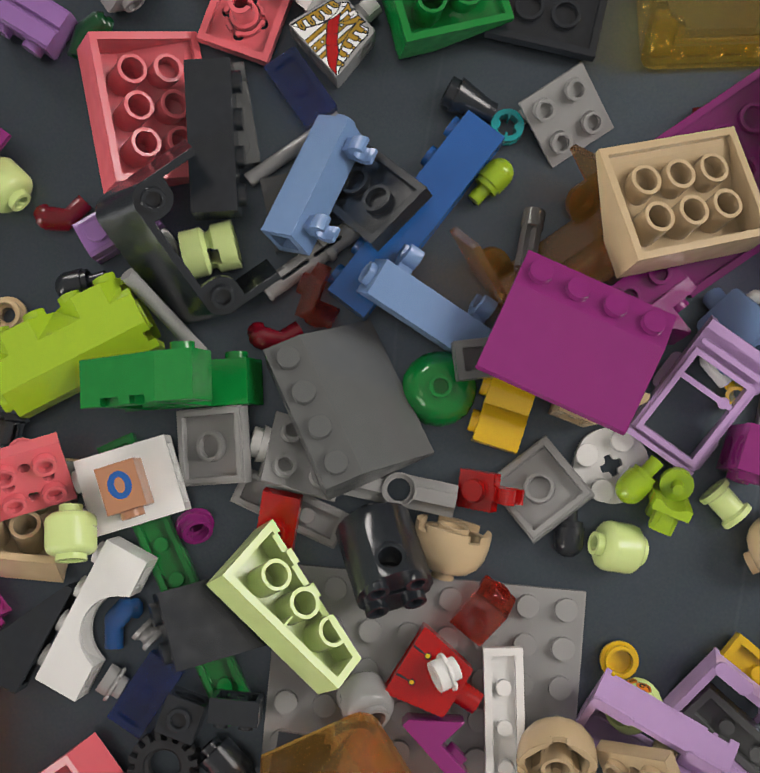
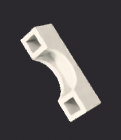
M120 536L99 543L97 550L91 557V562L94 563L88 576L84 575L74 589L73 596L76 599L71 609H67L61 615L55 626L58 634L53 644L49 643L39 656L37 664L41 667L35 677L37 681L74 702L89 693L106 660L99 651L93 636V622L97 610L109 597H131L141 592L158 557Z

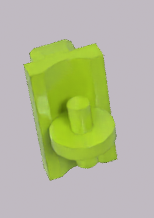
M672 467L664 471L660 476L659 482L653 478L656 483L648 493L649 503L645 509L646 515L650 517L648 521L649 528L670 537L679 520L689 524L694 514L688 499L694 490V480L687 470L680 467Z

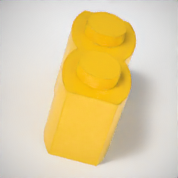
M497 378L483 379L478 394L485 396L481 410L473 409L467 427L468 431L473 432L471 441L515 455L518 452L535 395Z

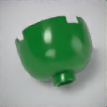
M435 351L421 355L410 364L402 380L406 399L414 409L419 421L424 425L443 427L455 424L468 414L475 402L476 381L456 382L452 353Z

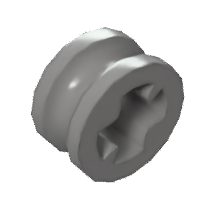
M150 617L131 638L134 641L140 640L143 643L142 649L146 651L162 635L160 626L154 627Z

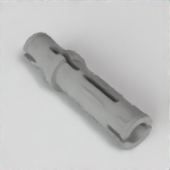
M344 223L337 226L341 229L336 238H340L338 242L317 257H314L315 254L331 244L318 239L310 256L298 254L276 271L282 279L305 261H308L306 265L285 280H278L265 289L264 292L271 301H274L276 297L303 280L327 261L334 262L338 259V253L360 237Z

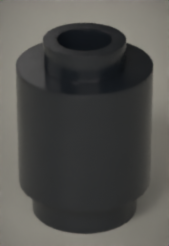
M216 735L199 752L204 757L199 765L207 773H257L251 767L253 762L228 735L222 740Z

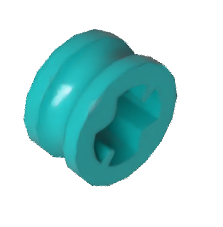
M510 108L502 109L493 116L490 126L499 132L500 121L506 119V124H508L509 120H511L515 124L512 131L513 135L508 136L506 131L505 135H503L505 139L502 146H511L521 138L524 130V120L522 115L516 110Z

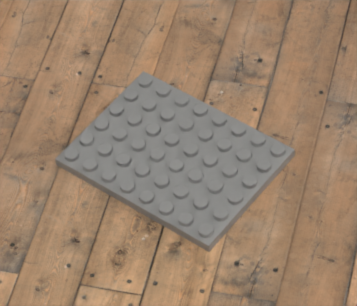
M298 564L309 583L313 582L321 594L319 599L329 615L334 614L362 658L349 675L355 672L371 671L379 674L384 682H386L420 626L425 622L472 665L473 672L467 683L482 693V646L523 647L525 730L534 721L545 717L559 716L576 720L586 591L456 578L451 582L432 577L433 584L425 594L427 602L416 609L402 607L389 611L380 618L369 619L366 617L365 611L360 609L356 603L346 568ZM271 650L260 773H272L280 730L327 737L326 747H332L333 754L330 772L322 771L321 773H444L402 726V717L407 712H430L392 697L394 710L387 724L382 729L372 733L353 730L345 722L337 704L336 693L338 689L317 694L287 663ZM483 699L473 714L453 703L447 714H460L463 716L465 723L445 743L448 745L453 741L465 754L468 760L464 764L468 773H485Z

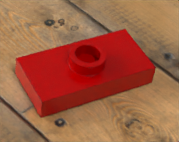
M267 486L262 492L257 528L273 519L280 529L278 534L288 549L292 548L293 551L303 495Z

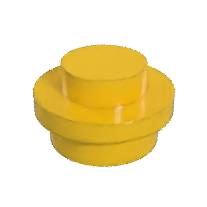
M616 640L603 647L599 662L603 672L608 667L613 670L612 676L617 675L625 680L636 672L639 665V657L632 645L625 641Z

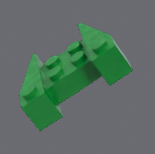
M195 341L170 342V349L79 361L80 409L115 408L125 409V412L179 408L195 409V407H219L240 404L248 406L264 405L262 360L249 358L247 351L225 352V359L211 360V351L195 348Z

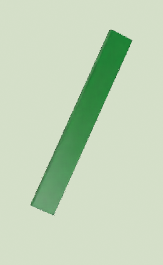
M131 432L97 448V451L100 454L136 443L138 440L135 434ZM171 515L132 527L141 548L158 557L152 573L161 592L201 581L182 538L177 534L175 522ZM235 655L195 667L209 699L216 689L251 692Z

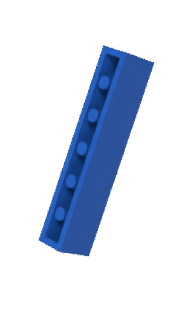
M470 110L466 112L462 119L457 116L453 118L443 133L447 138L439 148L433 145L420 162L424 167L415 179L425 185L433 196L378 252L360 237L350 251L354 254L352 259L346 266L340 263L327 280L331 284L328 288L329 295L361 320L366 321L377 307L376 304L356 292L361 284L358 278L364 267L370 261L374 262L376 258L388 259L395 263L396 257L404 244L408 246L413 244L422 249L475 182L480 171L502 147L505 137Z

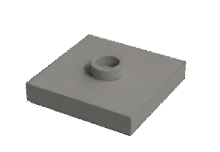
M240 404L176 411L179 466L185 486L252 482L248 405Z
M546 435L498 472V474H501L500 486L525 490L523 505L503 506L534 544L595 497L593 491Z

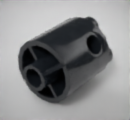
M369 503L359 507L340 522L335 534L356 603L360 609L365 611L367 618H380L389 611L402 607L416 609L427 602L425 594L430 590L433 579L408 508L399 503Z

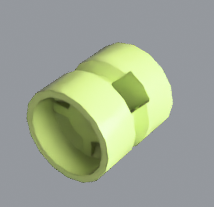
M231 219L210 224L208 231H203L200 227L178 232L183 262L195 279L210 276L214 268H218L221 272L243 268L239 244Z

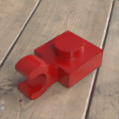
M460 468L456 506L493 513L497 512L498 504L512 507L514 505H523L525 490L500 486L501 474Z

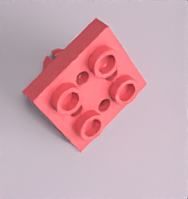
M210 0L196 36L198 43L268 67L293 0H257L256 5L253 3L255 0ZM265 22L268 23V27L262 30V27L265 26ZM236 35L237 38L243 37V39L238 41L234 39V36Z
M57 432L34 439L17 438L9 446L0 448V522L78 498Z

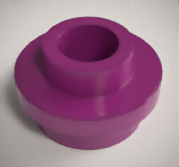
M193 508L185 511L176 520L177 534L189 544L205 542L213 533L214 519L212 514L203 508Z

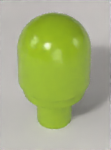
M495 158L489 161L475 179L478 185L468 194L469 199L479 206L488 195L491 197L499 195L513 179L514 170L511 163L503 158Z
M651 455L641 467L637 464L629 467L616 482L615 492L617 497L627 504L640 502L653 489L652 486L656 481L652 477L664 465Z

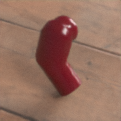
M78 195L66 208L49 207L48 204H41L35 208L33 215L39 227L49 231L66 232L73 228L72 225L80 221L92 207Z
M294 321L280 331L265 327L263 322H254L247 329L249 342L260 350L304 334L297 321Z

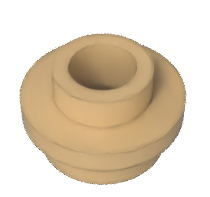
M1 297L0 327L9 326V328H12L23 322L22 317L28 313L24 303L14 297ZM13 309L15 318L7 323L4 320V314L6 311Z

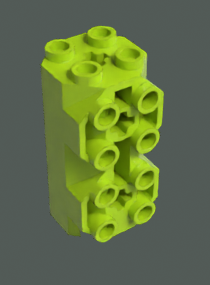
M114 272L105 273L93 280L94 286L82 292L73 290L60 296L57 299L60 308L55 312L47 314L44 308H38L26 313L22 317L23 322L14 327H0V405L6 413L15 411L19 417L30 418L79 393L80 360L165 349L164 342L157 339L161 337V333L148 307L139 298L134 299L130 288L121 280V277L117 278Z

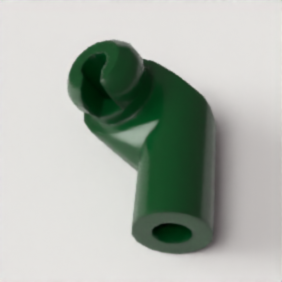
M93 11L77 23L74 27L67 55L78 60L77 48L87 32L112 31L114 27L112 17L105 16L103 11Z

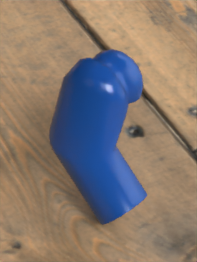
M120 598L106 613L104 618V649L124 648V626L131 618H140L143 614V603L139 598Z

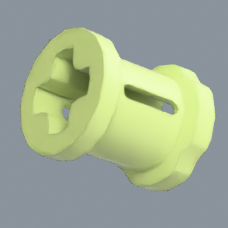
M726 478L713 484L702 494L699 501L703 505L708 504L722 519L721 525L724 529H730L750 513L752 506L747 502L743 503L729 488L730 482Z

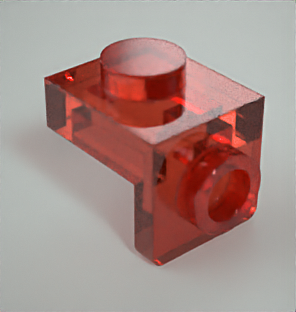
M319 262L311 273L304 272L299 281L296 293L301 294V298L295 315L303 318L311 326L329 329L337 319L340 309L321 301L332 268Z
M485 575L477 589L453 614L449 622L480 647L508 618L516 598L504 584Z

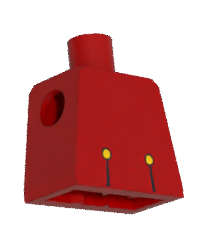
M425 622L422 623L385 682V690L390 696L443 718L453 703L473 714L484 696V693L467 683L473 672L472 665ZM438 653H443L447 658L453 656L462 672V679L456 681L458 683V690L453 691L449 689L441 693L434 685L427 663L436 659Z

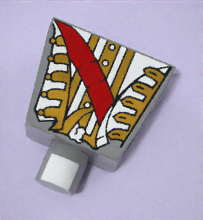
M326 0L289 23L291 38L338 89L375 45L376 32L370 23L383 11L376 0H361L355 6L348 0Z

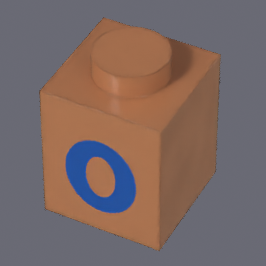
M132 457L94 469L108 517L120 514L122 521L146 514L144 506L154 503L141 458Z

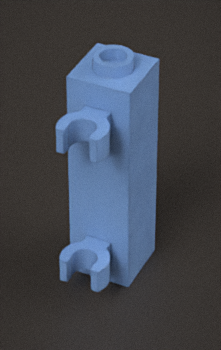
M318 114L261 228V231L279 250L310 256L318 239L327 243H335L341 229L329 225L331 221L329 215L355 161L371 165L378 153L377 149L366 147L369 138L361 135L351 118L342 114H336L335 116Z
M407 244L403 245L396 257L395 263L388 259L376 258L374 262L370 261L360 273L358 281L361 284L356 292L449 353H452L451 343L453 341L489 337L492 331L484 323L495 311L498 302L488 295L481 296L476 294L469 305L468 312H465L416 279L411 273L421 262L425 252L413 244L410 246Z

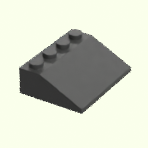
M371 320L301 334L263 350L266 366L327 501L434 455V450L414 409L406 399L403 386Z

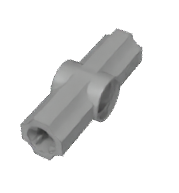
M393 472L342 495L379 503H399L408 509L452 518L459 485L409 475L403 472ZM396 478L404 479L410 487L408 496L401 501L392 499L387 492L389 483Z

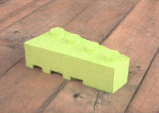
M271 519L256 528L206 585L317 694L337 690L362 658L334 614L329 615L319 599L321 596L319 590L313 582L309 583L297 564L300 562L292 548L288 549L278 534L280 529L275 521Z

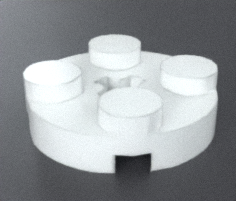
M607 428L592 431L584 436L577 445L578 447L575 450L574 457H572L571 466L593 491L595 497L592 499L608 504L623 503L616 495V482L629 467H633L635 464L641 467L649 459L647 451L640 441L627 432L623 436ZM606 455H610L612 459L619 460L620 466L616 468L617 474L611 476L609 472L603 473L600 466L605 464L604 457Z

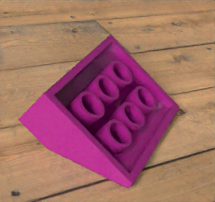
M528 250L475 368L624 436L665 351L678 316Z

